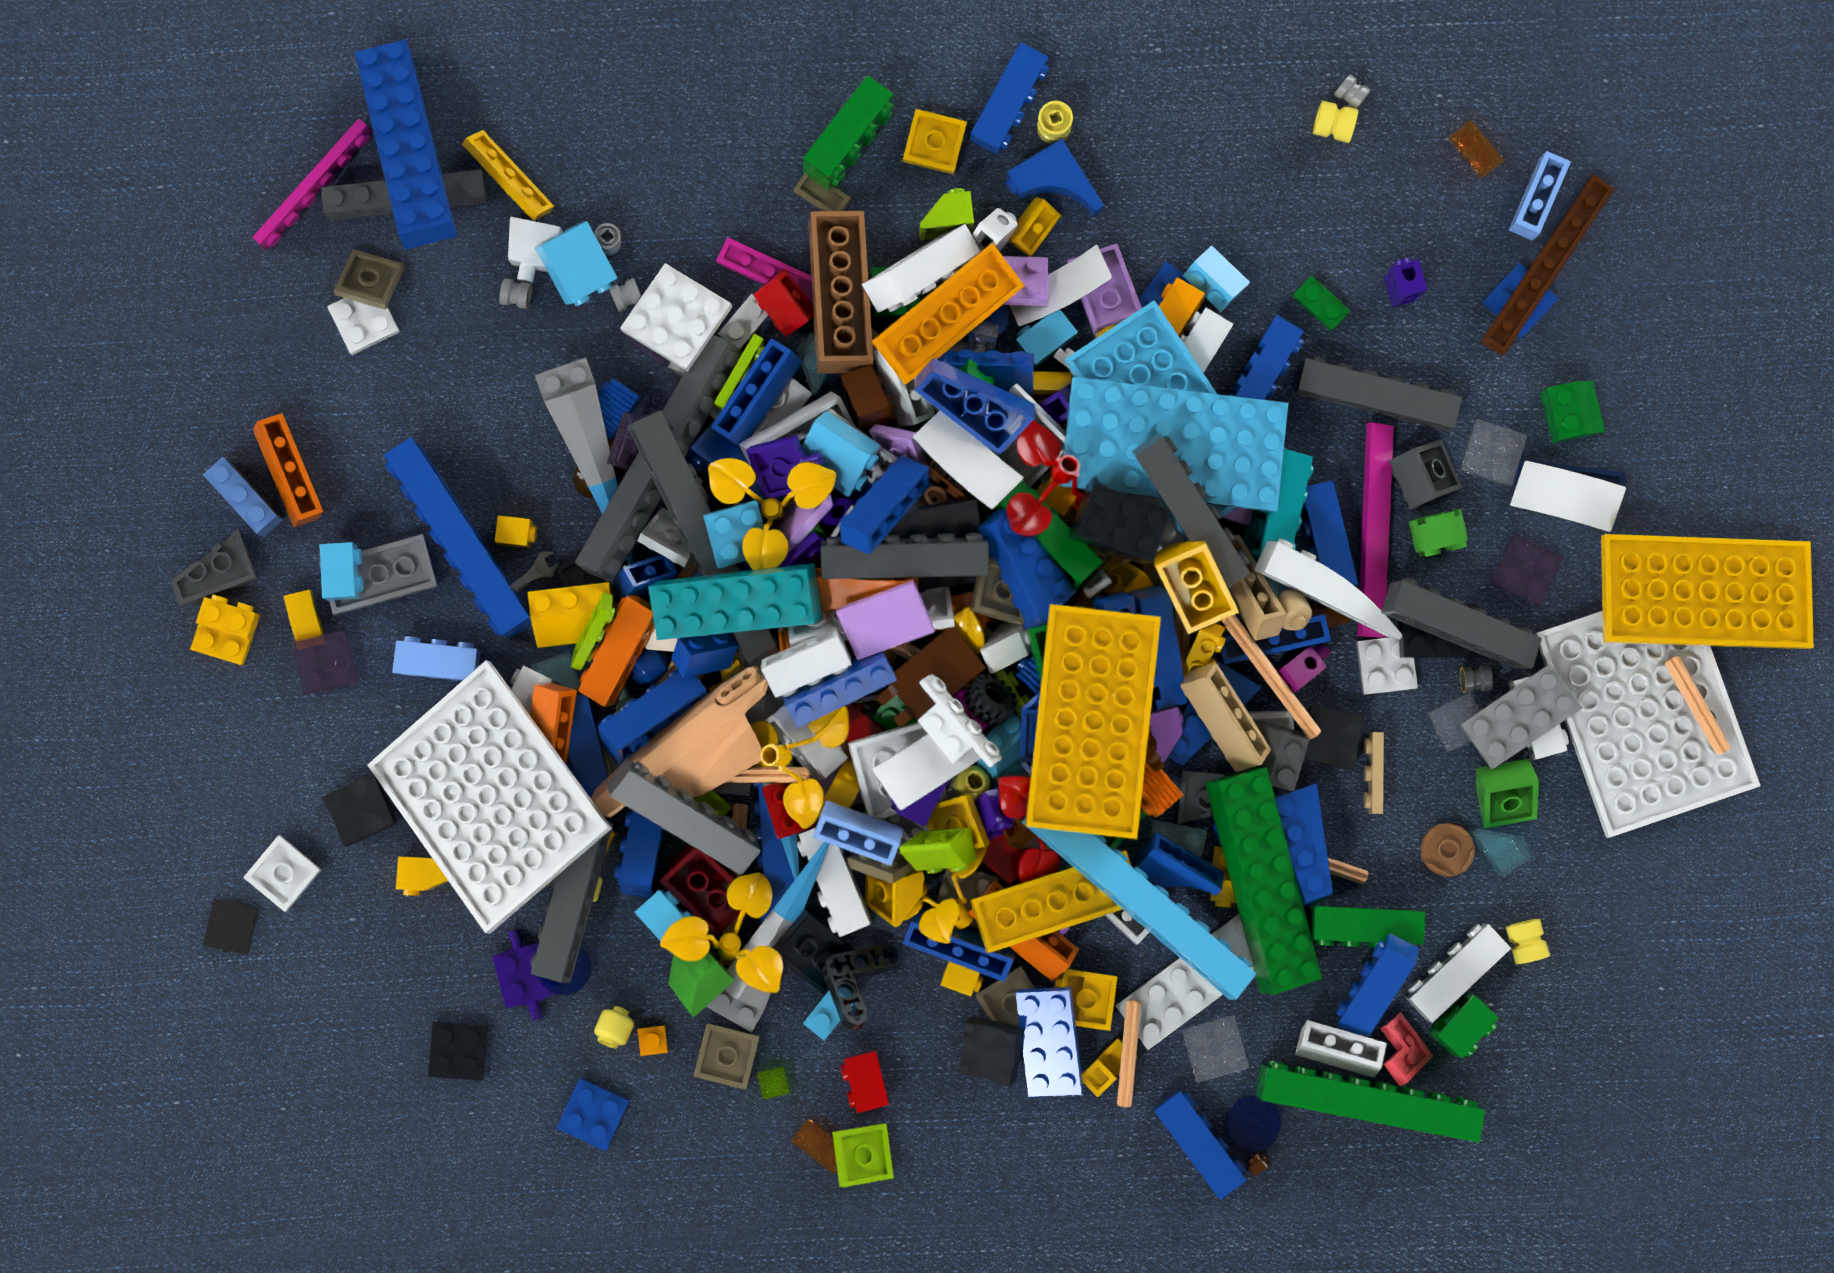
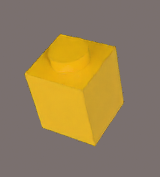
M498 515L494 542L502 546L530 549L531 542L535 543L537 527L533 526L534 522L530 519Z
M948 961L940 985L972 996L973 991L979 992L984 977L979 976V972Z

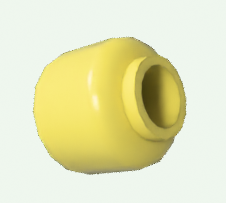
M969 766L955 776V793L959 796L970 792L975 801L985 791L990 789V778L987 772L978 766Z
M614 1006L613 1010H603L594 1029V1033L598 1037L597 1041L614 1049L625 1045L634 1027V1021L628 1016L629 1011L619 1006Z

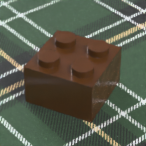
M871 364L841 375L847 406L856 427L872 439L869 430L875 424L893 427L894 424H897L892 410L894 409L892 399L889 393L885 394L882 376L880 373L875 374Z

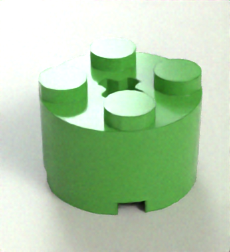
M1461 509L1408 521L1415 553H1419V557L1440 554V548L1445 547V550L1467 547L1466 541L1469 539Z

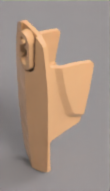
M749 666L691 706L628 760L633 763H642L649 769L651 774L656 777L658 775L665 777L672 787L677 790H686L693 798L702 796L760 762L762 749L745 717V713L766 694L768 682L757 666ZM618 768L595 789L591 800L602 815L610 818L626 806L611 797L607 787V782Z

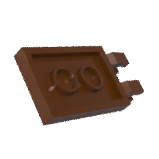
M950 627L896 669L894 673L897 681L888 684L889 686L875 698L884 706L896 695L899 697L906 708L897 714L893 720L901 728L913 717L919 720L936 704L919 682L923 678L931 674L938 677L944 682L946 691L952 696L986 667L954 627Z

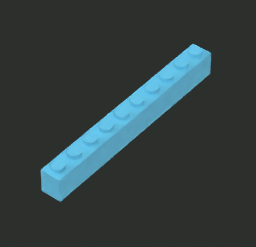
M1026 817L1021 821L1024 825L1026 824ZM1027 827L1226 998L1237 999L1256 975L1251 969L1252 964L1240 955L1238 957L1230 951L1231 946L1221 938H1214L1209 933L1211 931L1210 928L1202 921H1194L1188 915L1190 911L1178 902L1176 904L1168 898L1169 893L1157 884L1153 886L1146 880L1148 875L1138 867L1132 868L1126 862L1127 857L1117 849L1112 851L1105 845L1107 841L1102 835Z

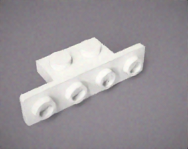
M931 674L919 682L936 704L918 722L952 763L960 759L972 747L989 767L1002 760L997 746L986 739L981 733V727L966 715L962 704L957 699L951 697L941 679Z

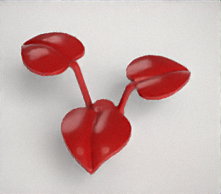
M1033 420L1017 436V452L1020 458L1029 466L1036 467L1042 462L1046 467L1054 465L1051 470L1053 482L1038 501L1031 494L1018 493L1008 502L1007 517L1011 529L1022 536L1038 535L1050 525L1052 513L1041 504L1057 484H1067L1072 480V494L1077 496L1074 503L1077 510L1084 489H1077V478L1080 475L1078 472L1080 464L1077 458L1072 455L1058 457L1061 446L1057 437L1050 430Z
M1005 776L998 778L1000 808L1007 817L1021 818L1027 815L1031 777ZM1037 835L1039 849L1034 847L1028 848L1022 854L1019 861L1018 874L1021 884L1056 873L1059 869L1060 859L1058 854L1053 849L1045 850L1044 841Z

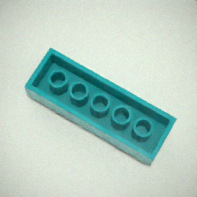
M815 563L661 580L648 586L657 640L815 624L823 618Z

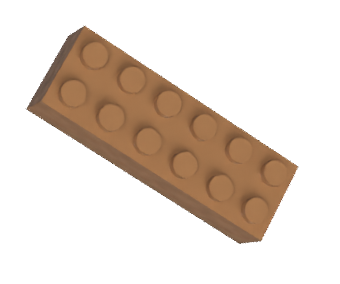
M864 211L811 212L808 226L817 374L848 373L873 364L870 298L862 286L863 283L868 281Z

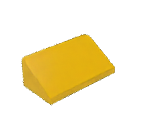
M1036 197L1017 221L1018 226L1008 242L1028 257H1031L1062 215L1045 199Z

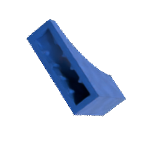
M1060 139L1007 172L1008 180L1005 183L1011 194H1017L1020 200L1038 193H1058L1078 201L1093 217L1103 211V203L1063 139Z
M1158 832L1130 860L1131 867H1138L1148 875L1146 880L1153 886L1157 884L1162 888L1192 887L1207 891L1215 896L1222 890L1224 871Z

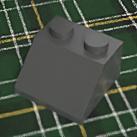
M1442 440L1414 448L1389 460L1393 475L1398 480L1403 491L1404 500L1408 503L1410 509L1425 505L1463 488Z
M1253 719L1271 750L1261 765L1251 768L1267 767L1272 786L1294 791L1309 744L1307 735L1301 731Z

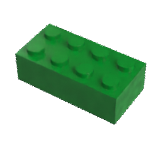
M867 75L803 157V174L808 175L810 179L828 192L832 186L837 188L846 176L844 172L849 165L854 167L862 155L859 152L865 145L869 147L876 139V131L880 125L886 126L892 118L893 113L891 111L894 107L893 93Z
M1307 906V923L1313 944L1334 946L1335 940L1340 941L1342 946L1361 947V942H1368L1367 947L1375 948L1379 941L1384 942L1390 933L1414 946L1424 945L1425 912Z

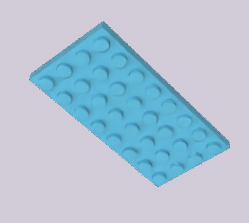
M1155 300L1064 360L1074 377L1217 394ZM1156 498L1162 508L1169 510L1163 499ZM1213 505L1221 517L1236 508ZM1170 511L1168 517L1184 541L1189 540Z
M1072 377L1064 455H1072L1079 461L1080 469L1078 472L1080 475L1077 478V489H1085L1086 485L1095 482L1127 495L1162 499L1132 453V450L1160 433L1164 439L1170 437L1178 449L1174 452L1179 462L1184 459L1191 469L1192 474L1189 475V478L1193 484L1199 482L1207 496L1203 500L1206 504L1276 512L1278 511L1288 403ZM1072 480L1067 484H1060V487L1072 488Z

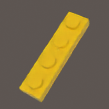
M484 130L466 137L462 143L465 149L533 221L551 212L554 205Z

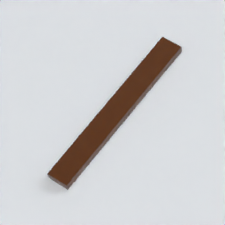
M1594 174L1589 177L1480 342L1501 357L1505 355L1615 188Z

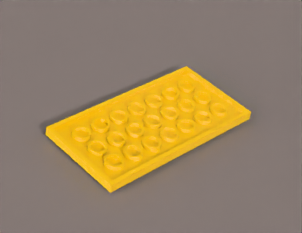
M1604 534L1601 536L1603 643L1788 649L1814 648L1810 541Z
M1049 605L1026 827L1137 839L1161 617Z

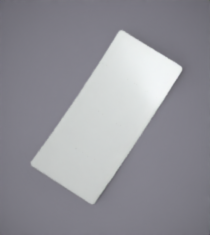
M1095 245L1058 270L1048 274L1047 306L1010 305L1018 326L1043 318L1070 305L1112 278L1098 245Z
M941 411L913 436L919 445L947 473L991 509L1023 480L1022 475L1003 462L983 443Z
M1525 461L1510 505L1611 532L1626 487L1576 472Z
M927 734L903 751L873 768V772L899 810H902L980 760L981 757L972 747L960 759L952 763L931 736Z

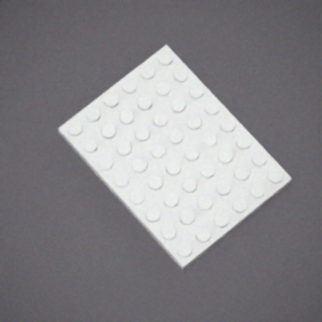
M1603 611L1534 634L1542 638L1539 650L1545 666L1550 663L1553 665L1583 707L1567 718L1565 723L1606 838L1760 787L1710 646L1603 643ZM1675 656L1680 657L1730 745L1728 751L1722 754L1714 752L1665 666V662Z
M487 660L368 764L372 773L483 931L488 934L492 933L612 829L499 672Z

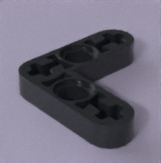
M887 944L833 954L826 959L822 973L840 1021L845 1028L852 1031L859 1030L868 1017L867 1009L855 979L891 971L898 961V953L892 946ZM883 955L884 958H889V959H890L889 962H887V961H886L885 959H883V958H882V959H879L880 956ZM854 959H863L867 964V968H858L854 964ZM834 965L835 968H841V970L837 972L836 969H831V966ZM838 988H848L852 996L849 998L842 997L838 992ZM851 1011L854 1016H859L857 1021L854 1017H849Z

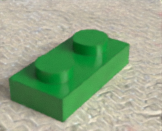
M1312 275L1292 296L1330 332L1350 312L1344 304Z

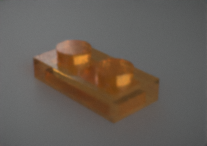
M1471 120L1448 138L1481 179L1504 161Z
M807 1119L791 1142L834 1175L837 1171L833 1138L810 1119Z

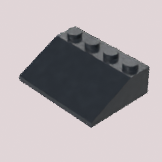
M976 497L910 508L887 535H897L899 539H910L911 535L922 534L926 535L928 539L938 538L940 534H953L954 538H966V534L979 533L977 528L980 526V518ZM977 576L918 577V592H926L928 589L939 587H953L975 583Z

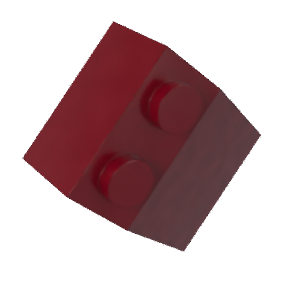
M688 844L660 870L659 882L696 917L705 920L708 924V929L714 935L718 936L741 912V910L733 909L727 900L728 887L738 878L737 875L730 868L692 845Z

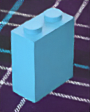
M587 221L580 222L535 247L565 305L574 303L575 306H579L590 299L589 294L596 290L598 294L612 287L610 282L617 279Z
M825 411L814 421L802 445V449L806 456L821 453L822 456L820 458L823 457L824 461L823 464L818 465L834 470L837 474L833 488L850 497L856 490L860 492L866 485L869 478L865 475L878 462L879 457L876 454L881 445L828 411Z
M1014 713L1003 724L995 726L986 736L988 741L993 742L997 746L1002 760L992 767H989L982 758L977 761V766L983 768L990 778V790L999 788L998 778L1020 776L1025 771L1019 763L1021 718Z

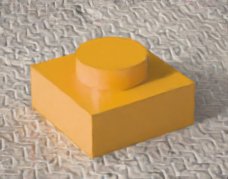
M665 1025L637 1029L640 1056L668 1053Z

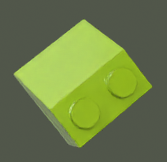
M956 188L949 190L947 194H943L920 222V241L935 239L966 224L972 235L974 217L971 191L964 192V189Z
M971 827L920 831L899 847L900 853L916 871L926 870L927 873H937L945 868H951L954 872L963 871L977 859Z

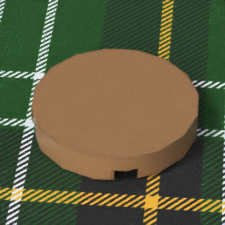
M1444 823L1430 828L1422 837L1420 854L1426 868L1434 874L1450 877L1461 874L1469 868L1474 859L1475 846L1469 832L1463 827L1452 823Z

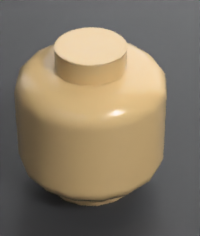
M1285 590L1279 593L1277 599L1287 614L1282 628L1285 630H1300L1304 628L1312 617V610L1304 594L1294 590Z

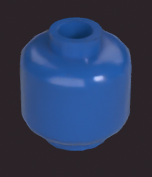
M644 649L631 672V676L638 685L644 684L647 687H651L667 673V664L670 663V660L664 651Z

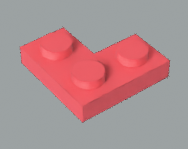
M1399 1012L1380 1029L1396 1049V1052L1384 1063V1066L1398 1085L1402 1086L1408 1083L1433 1055L1403 1014Z

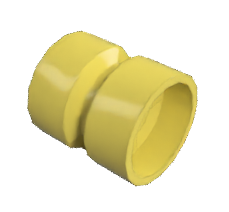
M1322 100L1315 119L1313 134L1326 138L1333 134L1334 139L1349 143L1356 125L1358 109L1344 106L1339 110L1337 104Z
M1051 101L1041 108L1037 132L1043 141L1054 144L1060 139H1063V141L1067 139L1073 121V114L1069 106L1061 101Z
M1539 918L1518 922L1505 927L1509 942L1515 945L1511 949L1515 964L1533 962L1550 956L1547 942L1541 939L1544 931Z

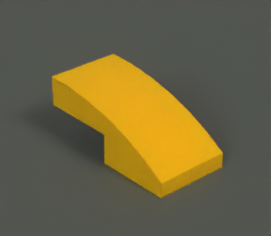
M312 590L285 595L284 601L298 649L301 650L326 644Z
M1119 1037L1082 1073L1083 1083L1097 1097L1120 1075L1123 1041Z

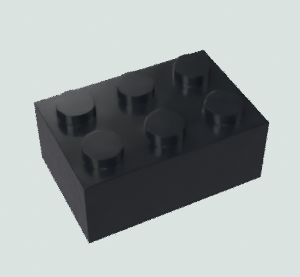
M1094 482L1086 485L1069 538L1136 563L1147 565L1154 562L1170 510Z

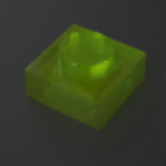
M784 1066L757 1072L763 1100L790 1094Z

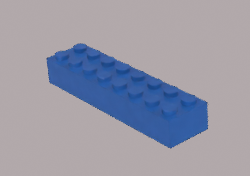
M407 39L355 52L394 219L404 249L407 250L457 237L413 55Z
M410 437L384 454L388 461L384 464L393 478L395 477L398 481L401 480L400 490L408 500L410 499L412 503H416L415 513L422 522H425L427 526H431L432 529L428 531L437 545L439 544L442 548L446 549V552L443 553L444 557L451 567H454L456 570L459 569L461 572L458 576L459 580L466 590L469 589L470 592H474L476 595L473 601L481 612H484L485 615L488 614L491 618L487 622L493 632L500 637L504 636L510 640L530 627L532 623L529 609L519 594L513 588H510L511 582L422 446Z

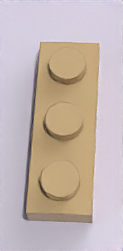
M1372 732L1368 733V738L1364 740V754H1368V765L1364 766V781H1368V792H1364L1363 804L1364 808H1368V814H1383L1384 733Z

